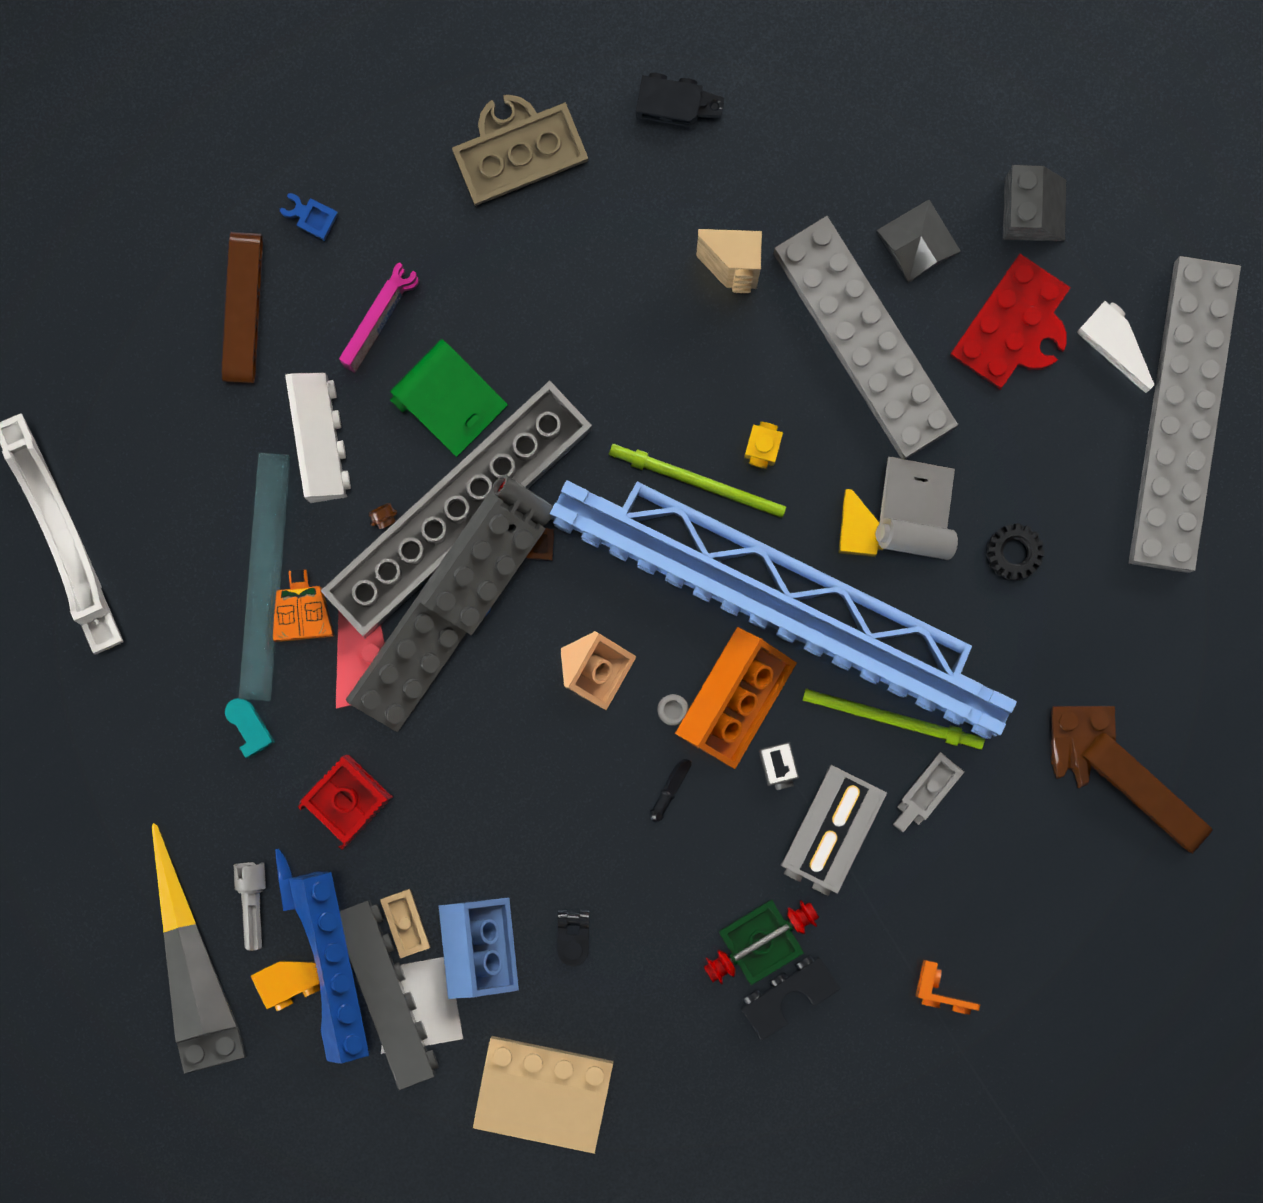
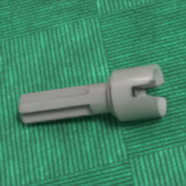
M254 862L234 864L235 890L241 893L243 908L244 947L249 951L259 950L262 948L260 892H263V889L266 888L265 863L258 865Z

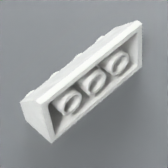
M326 373L286 374L304 498L310 503L346 498V490L351 489L349 473L342 470L341 459H346V452L343 440L338 441L336 429L341 428L339 411H333L332 399L337 398L334 380H328Z

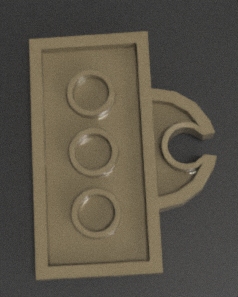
M503 95L504 103L512 109L511 116L505 120L498 119L495 116L496 106L493 100L486 104L480 113L478 122L480 137L452 147L475 206L589 161L566 102L536 113L533 106L522 97Z

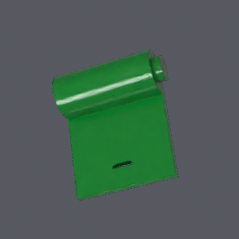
M443 339L390 390V393L393 395L390 401L402 413L406 409L409 410L456 457L508 405Z

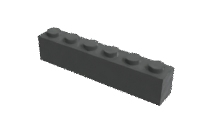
M371 900L340 911L349 959L398 1089L401 1090L435 1077L434 1069L439 1068L433 1050L427 1051L423 1040L427 1039L428 1036L422 1021L416 1022L412 1011L417 1009L411 992L405 993L401 981L406 980L401 964L399 962L394 964L390 952L395 951L389 933L383 935L379 923L384 920L378 904L372 906Z

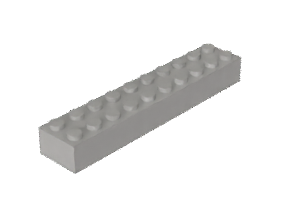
M1179 256L1174 262L1128 564L1191 573L1196 569L1241 270L1240 265Z
M548 381L330 581L321 592L366 639L430 579L491 491L495 481L501 475L505 474L529 489L592 431V425L551 381Z

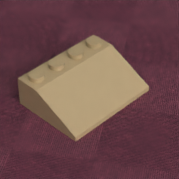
M492 1036L484 1066L473 1128L595 1154L614 1061Z

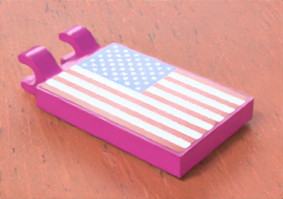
M400 262L393 268L391 278L383 286L339 358L342 365L353 373L361 365L401 300L402 294L405 291L415 289L419 283V278L415 271H412L407 279H402L405 269H403V264Z

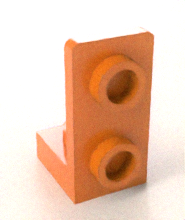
M923 959L916 991V997L922 998V1005L940 1008L941 1003L953 1005L952 1011L968 1015L971 1014L972 1009L979 1011L980 1004L933 994L932 989L939 987L942 970L937 969L938 963Z

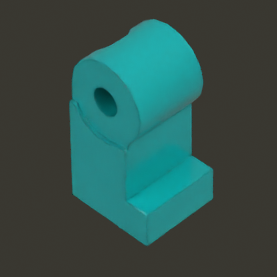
M236 698L227 704L225 708L226 719L237 726L246 741V744L239 747L245 758L249 759L275 743L257 711L249 701Z

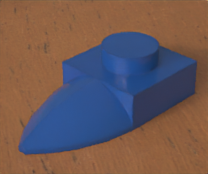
M275 849L283 911L293 910L295 905L289 878H292L291 870L282 852L279 849Z

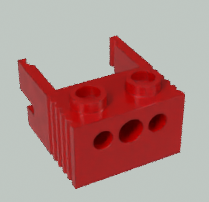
M345 755L302 798L298 808L303 810L306 807L343 843V845L339 846L343 850L393 797L350 755Z

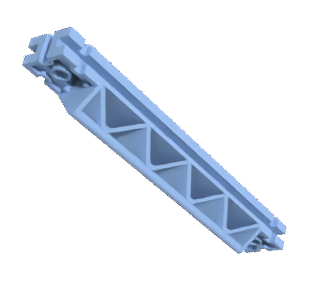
M566 480L561 494L550 512V515H552L551 519L554 520L553 524H555L556 528L568 534H571L572 530H576L582 533L581 537L584 542L597 548L601 543L610 548L611 555L623 561L630 557L638 561L637 567L652 575H654L655 571L666 575V582L680 589L685 584L694 589V596L706 602H710L711 598L721 602L720 608L735 616L739 612L750 616L749 623L764 630L768 625L778 630L776 636L790 643H793L796 639L806 644L804 650L818 657L825 653L833 657L831 663L847 671L853 667L861 671V678L873 684L878 683L880 680L889 685L887 689L889 692L902 698L908 694L917 699L916 705L930 712L932 710L935 711L937 708L945 712L944 719L960 726V724L963 725L966 722L973 726L971 732L985 739H991L992 736L996 737L1002 734L1006 720L1017 701L961 674L972 645L638 481L622 508ZM637 496L663 508L630 513ZM671 514L681 517L698 551L639 523V521ZM691 522L744 548L708 553ZM756 554L762 557L778 591L718 561ZM772 562L825 588L789 593ZM834 593L843 597L858 630L798 600ZM854 602L907 628L871 634ZM917 633L924 637L938 669L879 640ZM935 642L960 653L952 670Z

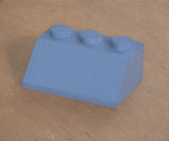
M499 898L438 905L448 999L471 998L519 991L510 899Z

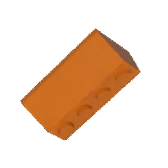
M737 627L675 734L731 768L736 769L797 662L763 639Z

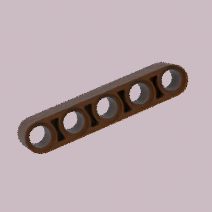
M231 232L229 237L222 356L223 382H255L263 236L258 233Z
M1101 732L1082 754V757L1191 854L1199 848L1213 831L1204 820L1106 733Z

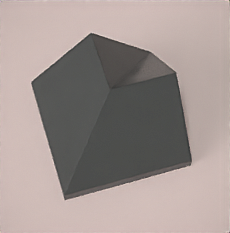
M930 200L918 205L876 231L907 283L961 252Z

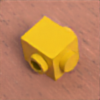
M760 422L759 426L753 424L744 458L750 460L749 464L761 468H767L768 465L774 466L783 432L777 431V425L767 422Z

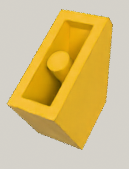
M846 489L844 492L838 553L875 557L878 550H883L879 546L875 535L879 522L855 492L850 489Z

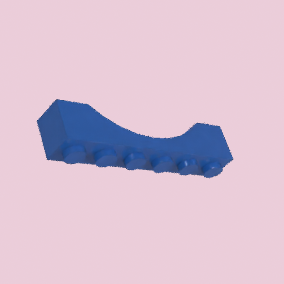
M317 871L289 878L295 910L307 934L317 968L322 1002L321 1035L326 1059L329 1062L342 1064L369 1056L332 872Z

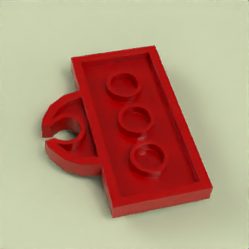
M1019 254L950 356L1000 390L1017 365L1029 370H1041L1053 365L1058 359L1054 355L1043 354L1040 350V343L1046 339L1052 340L1056 343L1058 350L1064 352L1067 344V332L1063 322L1054 312L1071 287L1022 254Z

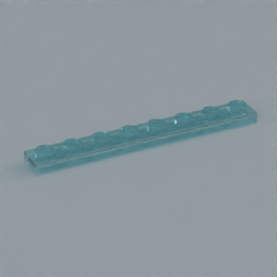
M259 453L239 688L240 699L271 701L276 643L273 641L276 591L280 590L290 455Z

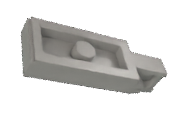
M940 752L900 800L902 802L897 808L902 813L893 825L901 832H904L912 821L920 825L933 812L963 775L964 771Z

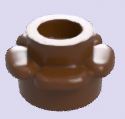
M391 503L377 507L368 513L372 521L370 525L375 526L377 524L379 529H383L396 521L394 516L398 513L397 510L393 509Z

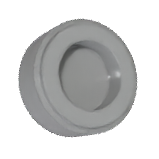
M676 694L665 696L658 705V715L668 725L681 724L689 710L686 700Z

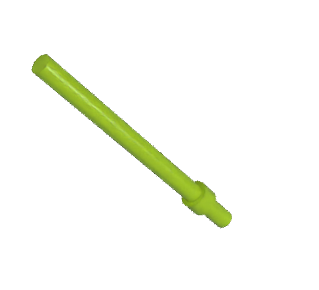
M616 444L611 446L609 455L632 463L631 467L643 470V468L649 469L783 518L786 506L649 457L647 452L639 449L635 452Z
M805 689L803 701L945 739V743L958 746L959 743L981 750L984 746L985 738L962 732V728L950 725L949 728L809 689Z

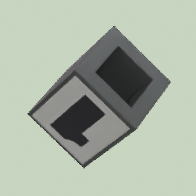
M790 742L760 749L759 754L767 785H775L776 790L794 786L793 780L799 778Z

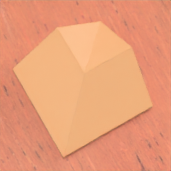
M594 631L561 648L564 687L607 710L636 656Z

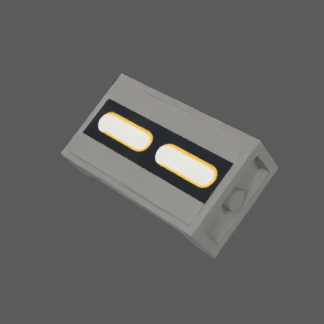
M832 765L829 766L824 776L825 778L781 863V866L786 868L785 875L799 882L805 877L814 882L813 889L829 896L831 891L838 894L887 792Z

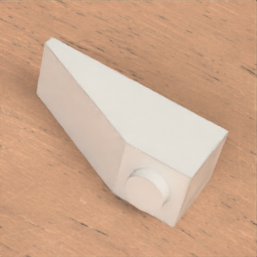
M1104 301L1077 333L1141 390L1147 393L1154 386V383L1130 324L1124 318L1126 314L1115 303L1111 302L1109 305Z

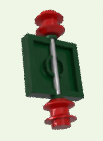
M771 899L718 931L731 954H729V958L725 952L718 950V958L714 961L706 957L709 964L705 965L704 969L714 983L719 980L722 985V977L727 974L734 978L736 971L734 963L740 966L750 985H753L804 954L791 931L794 930V927L797 932L804 935L807 925L811 924L817 927L815 920L819 919V916L809 902L804 905L802 900H800V908L796 911L789 907L787 912L789 922L788 919H783Z

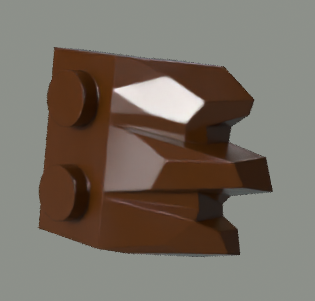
M1057 706L1051 708V762L1056 779L1065 777L1067 770H1072L1078 788L1089 784L1090 770L1096 769L1082 757V754L1101 732L1106 733L1116 741L1115 706Z

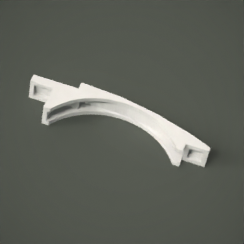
M20 413L0 422V444L3 449V456L28 499L48 542L66 590L73 620L82 626L91 650L95 655L123 643L124 641L103 595L102 586L23 415Z

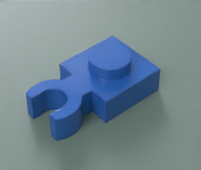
M288 193L287 198L294 201L296 206L291 211L281 208V214L289 219L300 218L296 225L298 228L325 241L338 216V212L311 198L305 206L297 195Z

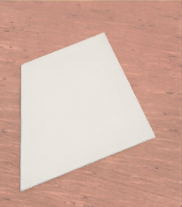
M444 957L402 964L401 967L406 980L401 981L405 993L411 992L417 1009L412 1012L416 1022L422 1021L428 1036L427 1039L423 1040L425 1046L463 1039L456 998L448 999ZM383 1046L381 1047V1054L385 1053Z

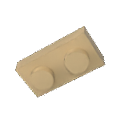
M411 889L380 899L400 958L431 948Z

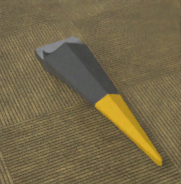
M153 823L152 834L175 1040L184 1074L244 1059L246 1055L238 1024L206 950L159 828Z

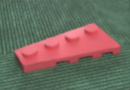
M339 610L336 709L352 706L346 701L347 697L385 644L381 625L365 639Z

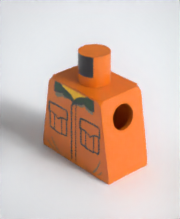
M307 570L289 571L290 589L276 591L273 641L283 642L335 636L326 599L321 592L322 587L308 586Z

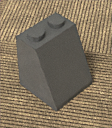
M1012 165L1004 181L1003 240L1065 241L1066 179L1045 166Z

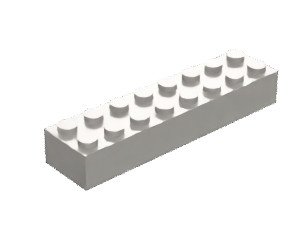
M828 216L775 247L773 253L901 459L906 460L956 429L958 423Z

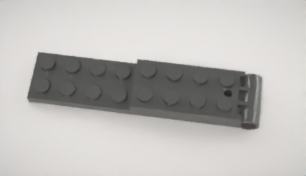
M501 475L495 481L491 491L380 649L346 701L353 707L398 732L465 634L469 633L472 635L538 541L546 529L543 526L552 518L550 512L553 505L509 476Z

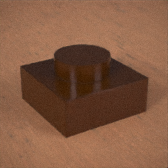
M546 528L525 559L553 561L554 529Z

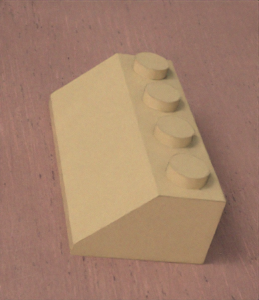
M698 229L696 256L726 288H732L734 293H750L751 289H757L761 270L762 231Z

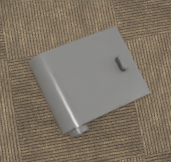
M888 457L880 522L875 534L881 548L949 560L954 556L957 550L958 537L954 530L947 529L955 469Z

